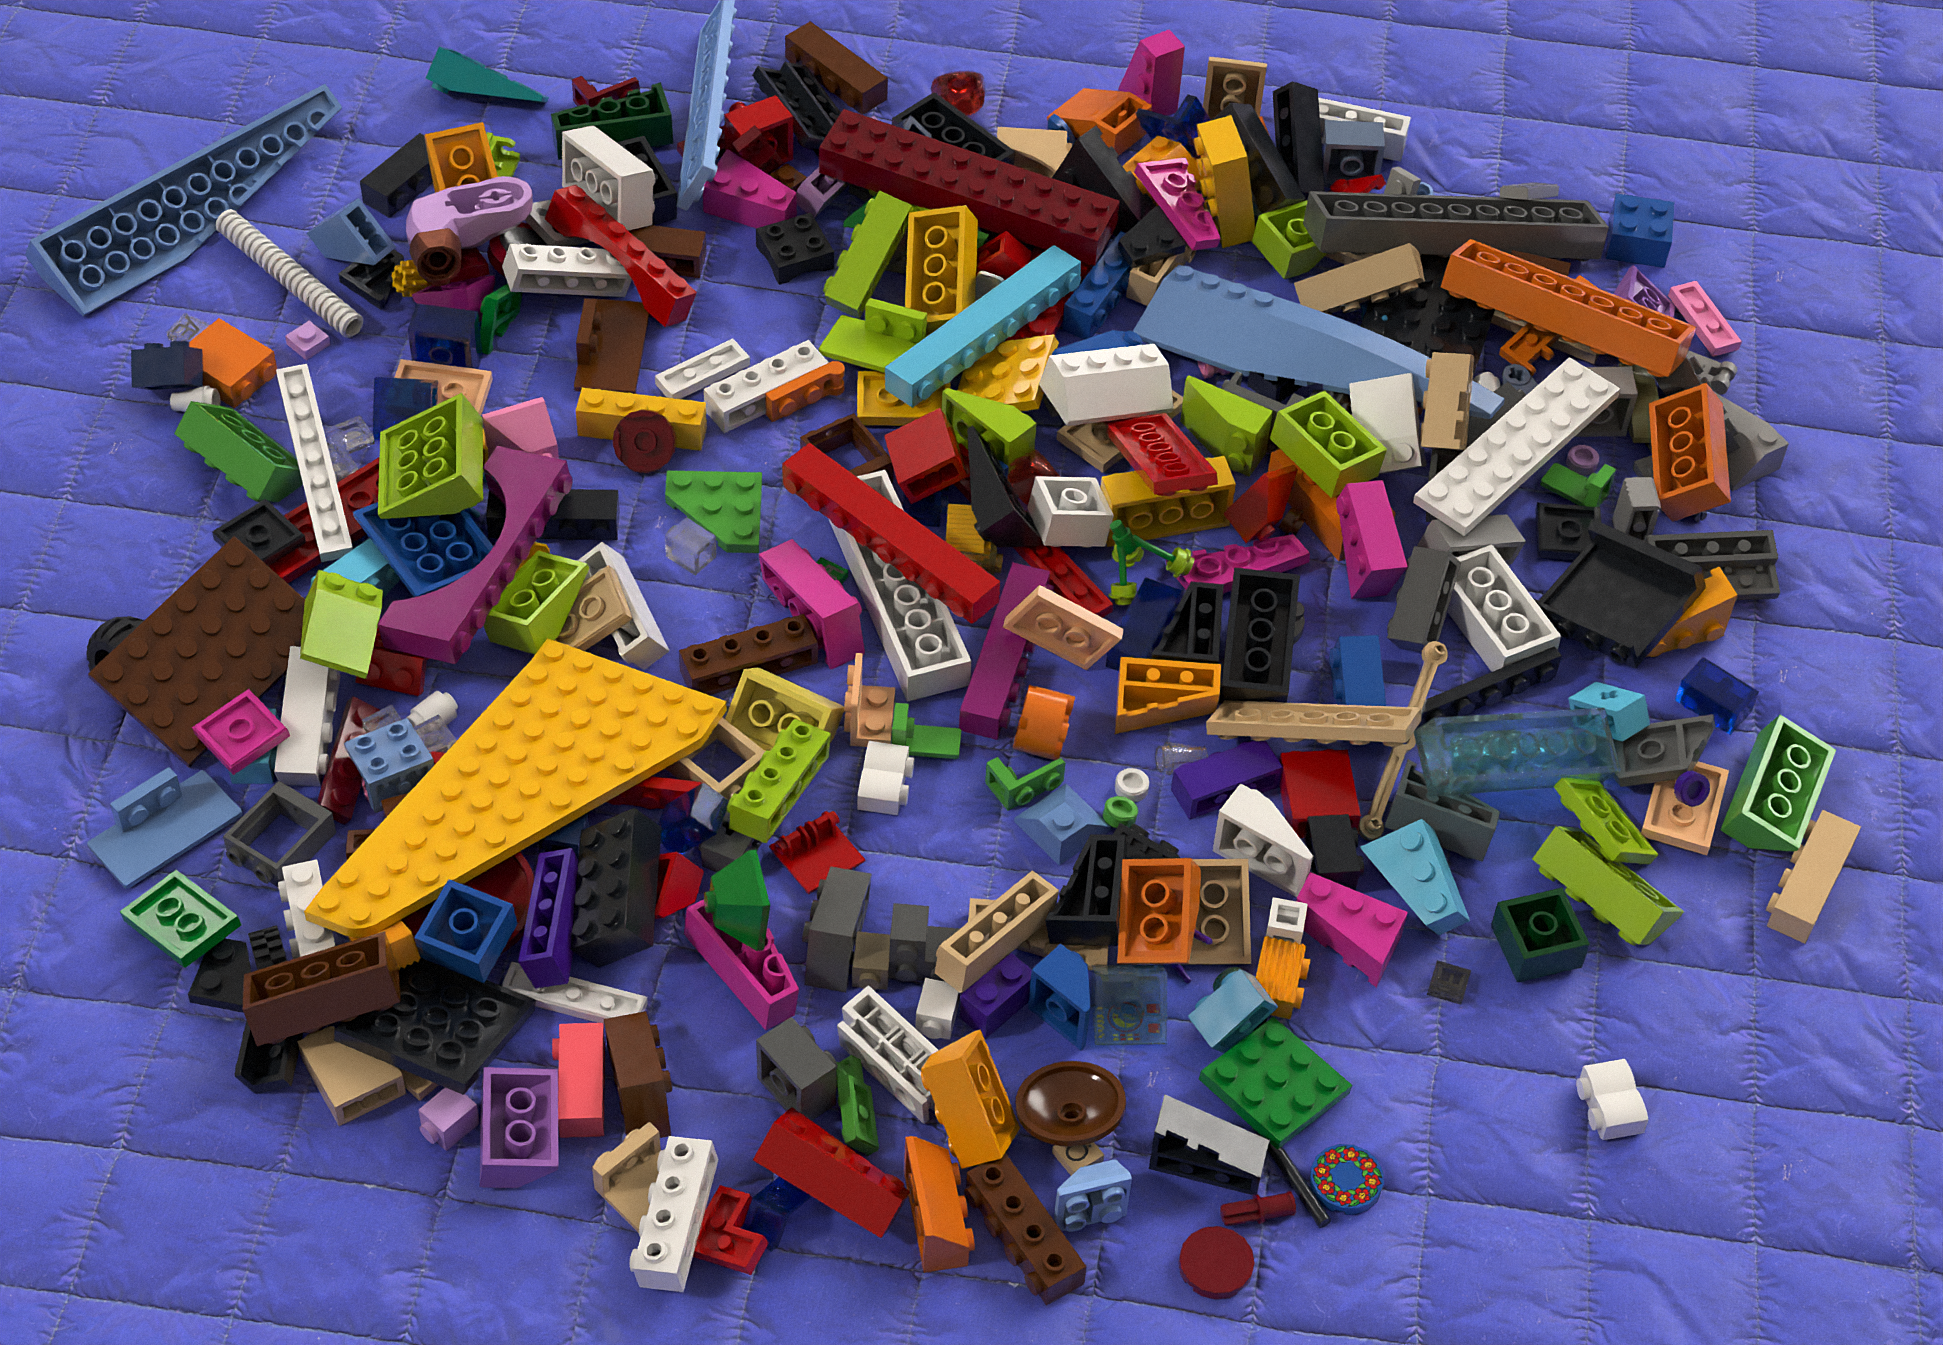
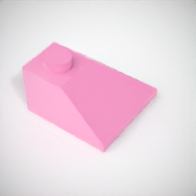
M543 397L482 414L485 445L488 447V459L497 446L559 459L558 444Z

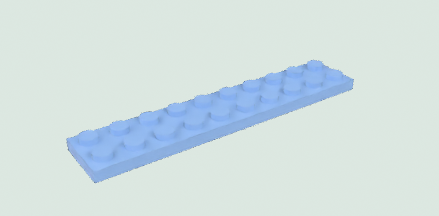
M719 0L699 33L676 205L686 211L693 201L698 202L704 191V184L706 181L711 182L718 168L715 165V160L720 151L717 142L722 134V129L719 128V125L724 116V111L721 108L726 99L724 88L729 78L726 75V71L731 62L728 54L733 45L730 38L735 28V25L732 24L737 9L734 8L735 0Z

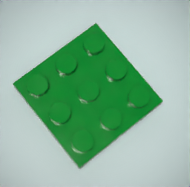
M1275 1017L1269 1019L1201 1070L1199 1080L1261 1136L1270 1140L1269 1143L1277 1150L1350 1094L1352 1088L1350 1082Z

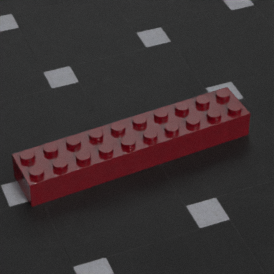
M846 109L842 110L819 147V173L875 192L880 190L901 201L929 210L966 205L978 219V227L999 234L1007 231L1017 240L1046 250L1055 245L1079 261L1094 266L1117 226L1119 200Z

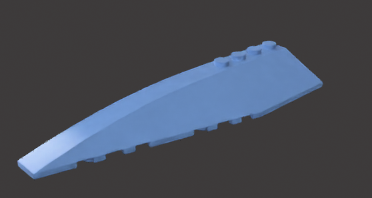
M323 84L31 239L25 256L41 278L84 317L184 262L216 231V220L224 211L230 209L237 211L342 109V106L327 85Z

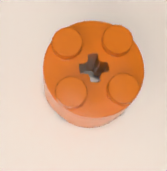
M1029 685L1018 722L1013 749L1051 760L1059 759L1069 728L1068 719L1073 709L1075 696Z

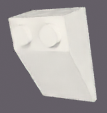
M1412 373L1349 383L1352 416L1387 448L1379 474L1426 466L1424 447H1421V428Z
M1240 783L1219 810L1213 852L1226 859H1248L1249 871L1298 897L1310 873L1313 855L1273 802L1261 792L1250 789Z

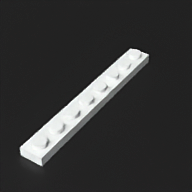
M303 364L276 369L321 562L340 559L352 551L353 547L308 365Z

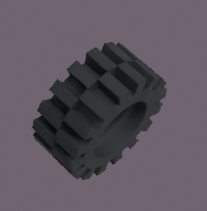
M277 925L248 933L258 970L287 961Z

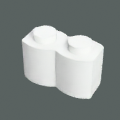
M874 741L868 742L858 790L857 810L898 815L900 805H907L909 785H904L906 777L912 778L915 758L909 757V746Z
M1620 1059L1583 1066L1581 1076L1576 1081V1086L1580 1099L1586 1100L1590 1108L1588 1110V1120L1592 1130H1597L1602 1140L1644 1133L1648 1123V1115L1643 1099L1636 1089L1635 1080L1627 1061Z

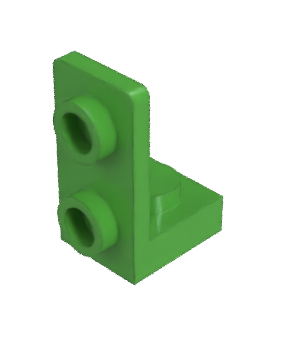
M1554 463L1541 479L1540 485L1579 506L1599 507L1610 493L1616 469L1604 464L1597 474L1593 472L1589 478H1586L1559 463Z
M895 703L892 744L909 746V755L959 758L961 729L914 725L915 718L908 717L909 704Z
M996 757L986 763L985 783L1008 811L1018 805L1022 806L1029 803L1033 797L1045 791L1056 789L1064 781L1066 763L1062 758H1059L1017 780L1013 769L1009 766L1006 767Z

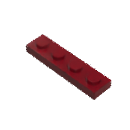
M354 696L346 703L317 800V804L332 812L333 819L343 825L352 818L362 783V776L347 753L344 743L377 730L382 710Z

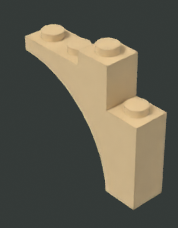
M998 127L997 138L1015 151L1014 166L1050 178L1053 177L1072 148V143H1067V131Z

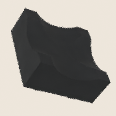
M811 213L756 228V247L767 259L779 285L787 283L806 272L834 269V250Z

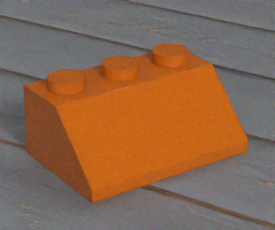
M915 1136L905 1137L904 1178L906 1188L910 1191L908 1198L923 1272L968 1266L969 1251L975 1250V1242L972 1228L965 1229L963 1218L968 1217L965 1195L958 1196L956 1185H961L958 1163H951L949 1149Z

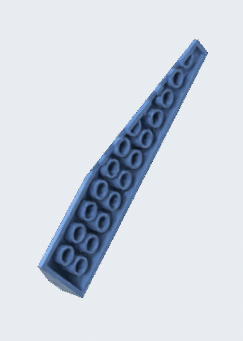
M1178 265L1162 280L1133 330L1142 338V342L1155 344L1157 347L1232 373L1238 371L1243 373L1244 376H1249L1251 372L1262 373L1266 380L1277 381L1278 377L1295 379V385L1307 387V385L1318 383L1323 384V390L1350 394L1349 383L1412 373L1416 401L1421 402V407H1423L1424 391H1428L1429 378H1426L1427 359L1431 358L1394 340L1338 317L1273 296L1268 292H1261L1246 287L1241 283H1234L1219 278L1217 275L1195 270L1189 266ZM1472 380L1469 416L1491 419L1503 406L1505 399Z

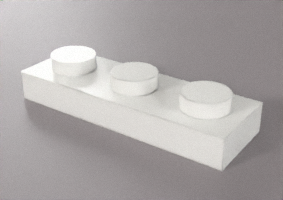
M732 338L655 375V384L667 398L682 399L750 366V356Z

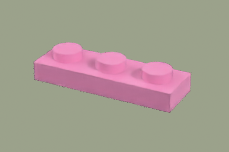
M1697 281L1670 288L1668 297L1688 324L1697 327L1695 330L1696 335L1713 357L1739 350L1742 341Z

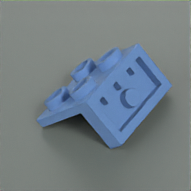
M408 719L391 723L344 743L347 753L365 781L369 802L375 813L383 811L381 800L409 793L434 766L431 754Z

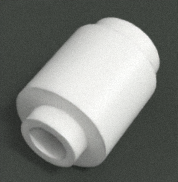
M435 691L410 710L411 714L406 719L410 721L421 739L427 735L432 737L457 718L456 709H458V705L449 693L445 692L442 694L439 691Z

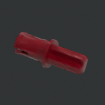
M1291 1191L1266 1197H1260L1256 1194L1250 1200L1227 1203L1220 1207V1216L1225 1226L1257 1221L1258 1224H1263L1265 1219L1296 1214V1203Z

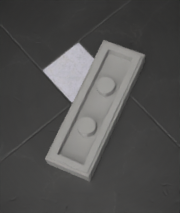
M1535 182L1503 185L1500 187L1499 197L1522 200L1558 196L1559 186L1557 184Z

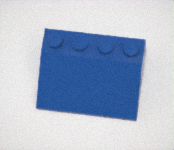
M378 502L353 511L354 518L414 597L434 592L460 579L475 568L494 547L465 509L456 514L381 519L378 516Z

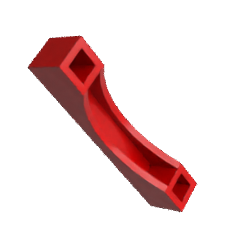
M572 185L554 191L544 218L564 237L575 236L585 238L599 244L610 252L623 265L640 294L644 309L664 327L686 321L697 292L687 284L685 279L679 277L663 260L651 252L643 242L633 236L623 224L606 212L604 207L588 196L582 188Z

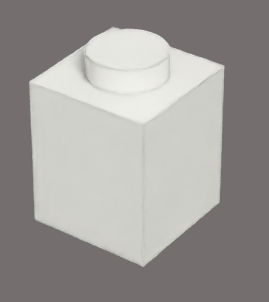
M925 978L916 1011L915 1029L928 1038L950 1040L959 1007L960 992L947 982Z

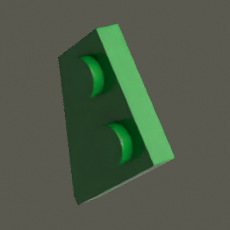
M506 284L485 296L480 309L483 317L478 352L489 355L493 351V337L495 335L502 337L510 323L519 314L523 292H511L509 285Z

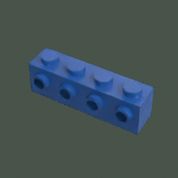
M1120 231L1096 265L1064 304L1063 331L1082 339L1093 337L1127 292L1130 271L1132 269L1118 250L1119 240L1126 233Z

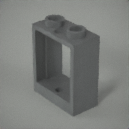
M278 781L223 836L227 851L226 856L234 865L238 867L244 866L253 871L255 876L262 882L267 884L270 882L278 887V882L285 881L282 867L309 861L336 834L332 812ZM282 814L308 831L275 863L249 847V845Z

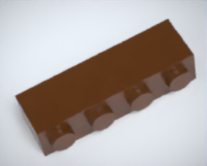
M811 21L785 36V58L790 63L807 66L821 85L860 114L867 113L887 100L888 78Z

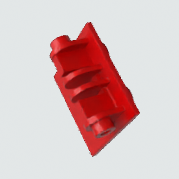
M824 811L819 818L812 822H805L803 827H796V831L787 836H780L778 841L769 845L771 851L808 895L818 889L820 879L826 880L830 867L852 870L866 862L865 858L836 826V824L840 823V820L834 811L830 813Z

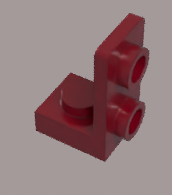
M583 76L572 79L573 101L577 106L587 104L590 107H594L601 102V99L612 97L613 100L628 97L627 92L640 90L639 80L636 77L598 92L594 85H589Z

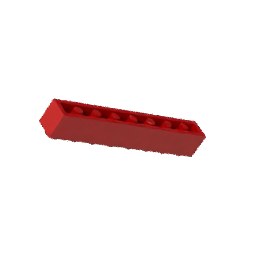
M808 443L782 463L783 485L788 492L796 494L807 502L814 511H819L829 518L837 528H842L852 535L860 545L871 549L883 562L890 563L902 572L906 579L914 581L925 589L932 598L938 599L948 606L956 616L963 617L973 624L999 603L1000 581L811 443Z

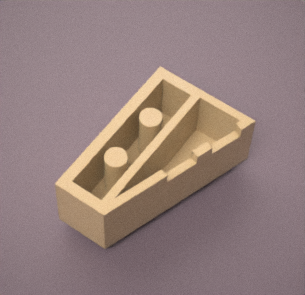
M1433 352L1432 359H1427L1426 378H1429L1428 391H1424L1423 396L1425 416L1420 431L1421 447L1461 451L1467 448L1474 366L1473 355Z

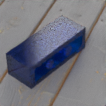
M1145 577L1119 627L1124 629L1122 639L1107 652L1106 667L1119 671L1121 657L1152 659V653L1158 647L1167 625H1170L1175 615L1176 608L1180 603L1182 590Z

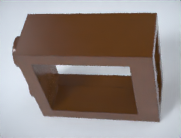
M855 413L839 418L817 430L809 431L800 437V449L811 443L825 454L852 442L867 462L849 470V472L857 477L886 470L891 483H893L894 468L890 456Z

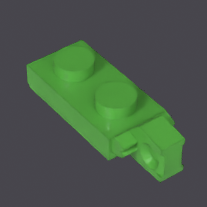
M849 1055L844 1060L837 1062L838 1068L836 1069L839 1094L838 1105L841 1109L843 1125L842 1136L846 1145L869 1156L879 1149L871 1086L864 1083L861 1059L854 1055Z

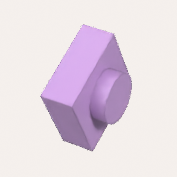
M307 321L285 336L286 344L305 360H308L330 345L329 336L311 321Z

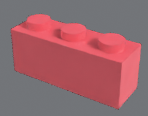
M559 1024V1038L552 1039L553 1060H559L560 1138L604 1136V1024Z

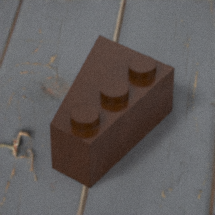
M646 1011L603 1019L613 1078L620 1098L621 1115L624 1116L626 1136L635 1129L640 1130L649 1122L659 1130L660 1138L671 1136L666 1093L672 1092V1083L669 1070L662 1071V1069H666L663 1047L656 1048V1046H660L657 1024L650 1025Z

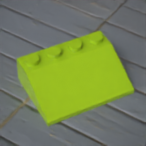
M462 393L380 432L378 516L381 519L456 514L466 508H472L483 501V420Z

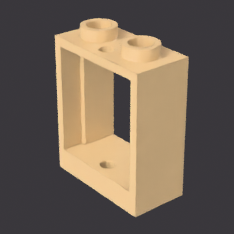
M722 717L701 748L665 769L679 780L703 782L704 800L718 811L721 806L725 807L734 793L739 794L747 775L751 771L755 772L759 767L760 760L765 751ZM716 739L720 740L746 761L720 783L691 761L693 757Z

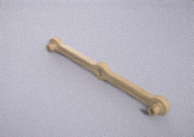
M1437 641L1428 643L1422 650L1421 655L1424 664L1408 707H1419L1422 710L1437 667L1442 665L1448 657L1446 646ZM1414 732L1407 741V744L1391 746L1392 750L1368 815L1359 821L1357 831L1364 840H1376L1384 831L1381 819L1404 756L1416 744Z

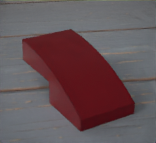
M755 125L732 143L744 160L768 175L784 163Z

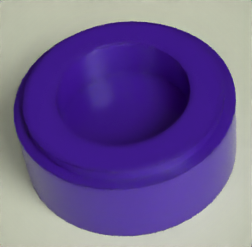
M1695 771L1684 772L1678 777L1674 785V794L1677 800L1691 807L1702 804L1710 792L1708 779Z

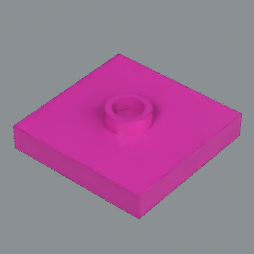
M250 689L192 727L195 735L233 775L290 737L288 729Z

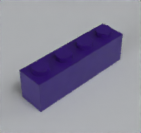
M572 848L540 853L538 857L518 961L535 989L568 984L574 954L570 948L578 871V858Z

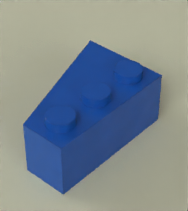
M1379 635L1339 636L1334 648L1330 649V657L1328 659L1333 682V696L1336 699V704L1386 706Z

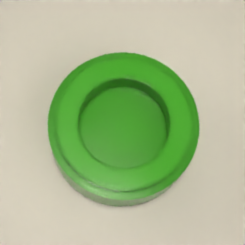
M1111 797L1105 803L1102 814L1103 819L1112 827L1117 828L1122 823L1130 828L1132 823L1135 824L1138 807L1132 800L1126 797Z

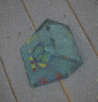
M1092 965V1013L1095 1045L1167 1044V972L1163 965Z

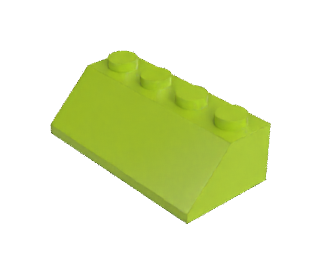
M1556 826L1532 858V860L1540 865L1539 872L1551 881L1559 880L1567 887L1564 890L1566 894L1577 902L1582 903L1584 900L1593 908L1591 913L1605 924L1611 922L1620 929L1618 935L1627 943L1633 946L1636 944L1650 945L1682 916L1684 911L1624 863L1612 862L1605 858L1600 852L1599 848L1601 846L1581 829Z

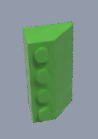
M190 402L174 434L184 441L183 446L186 449L202 455L205 458L204 462L208 466L224 472L227 481L247 490L246 495L256 502H261L264 499L280 502L303 485L296 456L231 407Z
M1779 714L1758 733L1720 830L1748 848L1797 851L1800 848L1836 749Z

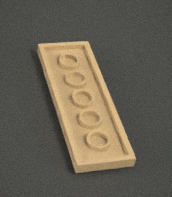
M1224 700L1206 721L1207 735H1218V738L1225 740L1234 739L1238 736H1251V739L1255 741H1264L1271 737L1283 738L1286 742L1316 739L1318 743L1328 744L1337 740H1349L1354 745H1364L1374 741L1383 742L1386 746H1400L1409 740L1421 722V708Z

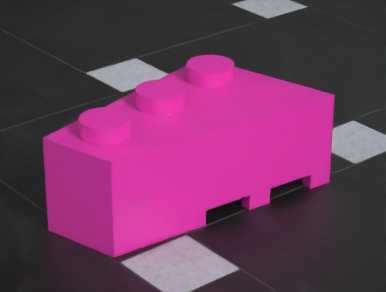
M1170 30L1139 41L1118 88L1123 92H1131L1152 105L1151 122L1178 111L1185 46Z
M728 149L717 163L718 168L711 182L706 181L704 184L703 210L705 213L753 228L797 217L796 192Z
M1379 480L1348 483L1336 500V508L1340 517L1351 599L1385 596L1390 592L1408 566L1384 482Z
M1310 872L1296 902L1308 904L1304 931L1325 948L1330 946L1343 957L1344 963L1349 967L1354 965L1369 977L1368 982L1377 988L1400 941L1408 912Z

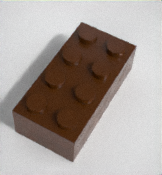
M385 931L244 974L242 1010L257 1046L267 1043L277 1044L289 1036L302 1032L313 1033L325 1025L338 1021L348 1022L358 1017V1015L374 1010L384 1011L391 1008L394 1004L400 1003L399 967Z

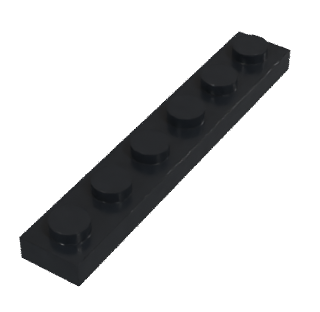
M1554 646L1426 699L1421 710V722L1415 729L1414 734L1416 735L1427 729H1436L1446 721L1456 717H1465L1475 709L1485 705L1491 706L1511 694H1520L1530 686L1540 682H1549L1557 674L1562 655Z

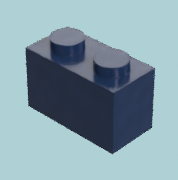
M172 341L170 342V347H163V344L146 343L144 344V349L131 350L132 388L164 390L202 387V349L190 347V342Z

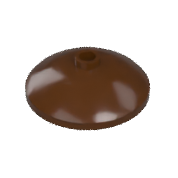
M1062 1061L1036 1070L1019 1087L1015 1102L1019 1122L1028 1133L1043 1142L1068 1147L1090 1144L1106 1137L1120 1124L1126 1110L1125 1091L1120 1081L1103 1067L1082 1061Z

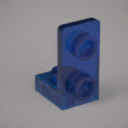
M777 1177L752 1198L742 1229L764 1235L769 1243L766 1249L772 1252L780 1244L789 1215L812 1196L783 1178Z

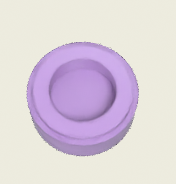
M1574 446L1568 452L1567 467L1580 475H1590L1597 469L1599 454L1590 446Z

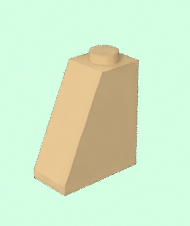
M329 1026L323 1030L309 1033L304 1039L297 1042L302 1062L338 1126L406 1094L403 1075L398 1068L334 1041L336 1028Z

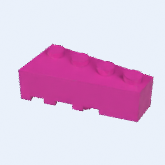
M791 539L759 554L764 582L783 607H789L793 617L801 614L805 615L818 642V650L823 648L826 652L825 662L831 670L855 659L856 653L865 654L859 616L862 614V608L855 596L851 597L844 590L840 581L834 580L822 564L818 565L806 548L802 549Z
M704 899L687 907L684 935L765 1030H768L795 1016L799 988L783 955L778 953L774 945V937L770 929L768 928L766 932L764 950L756 951L716 928L712 913H706Z

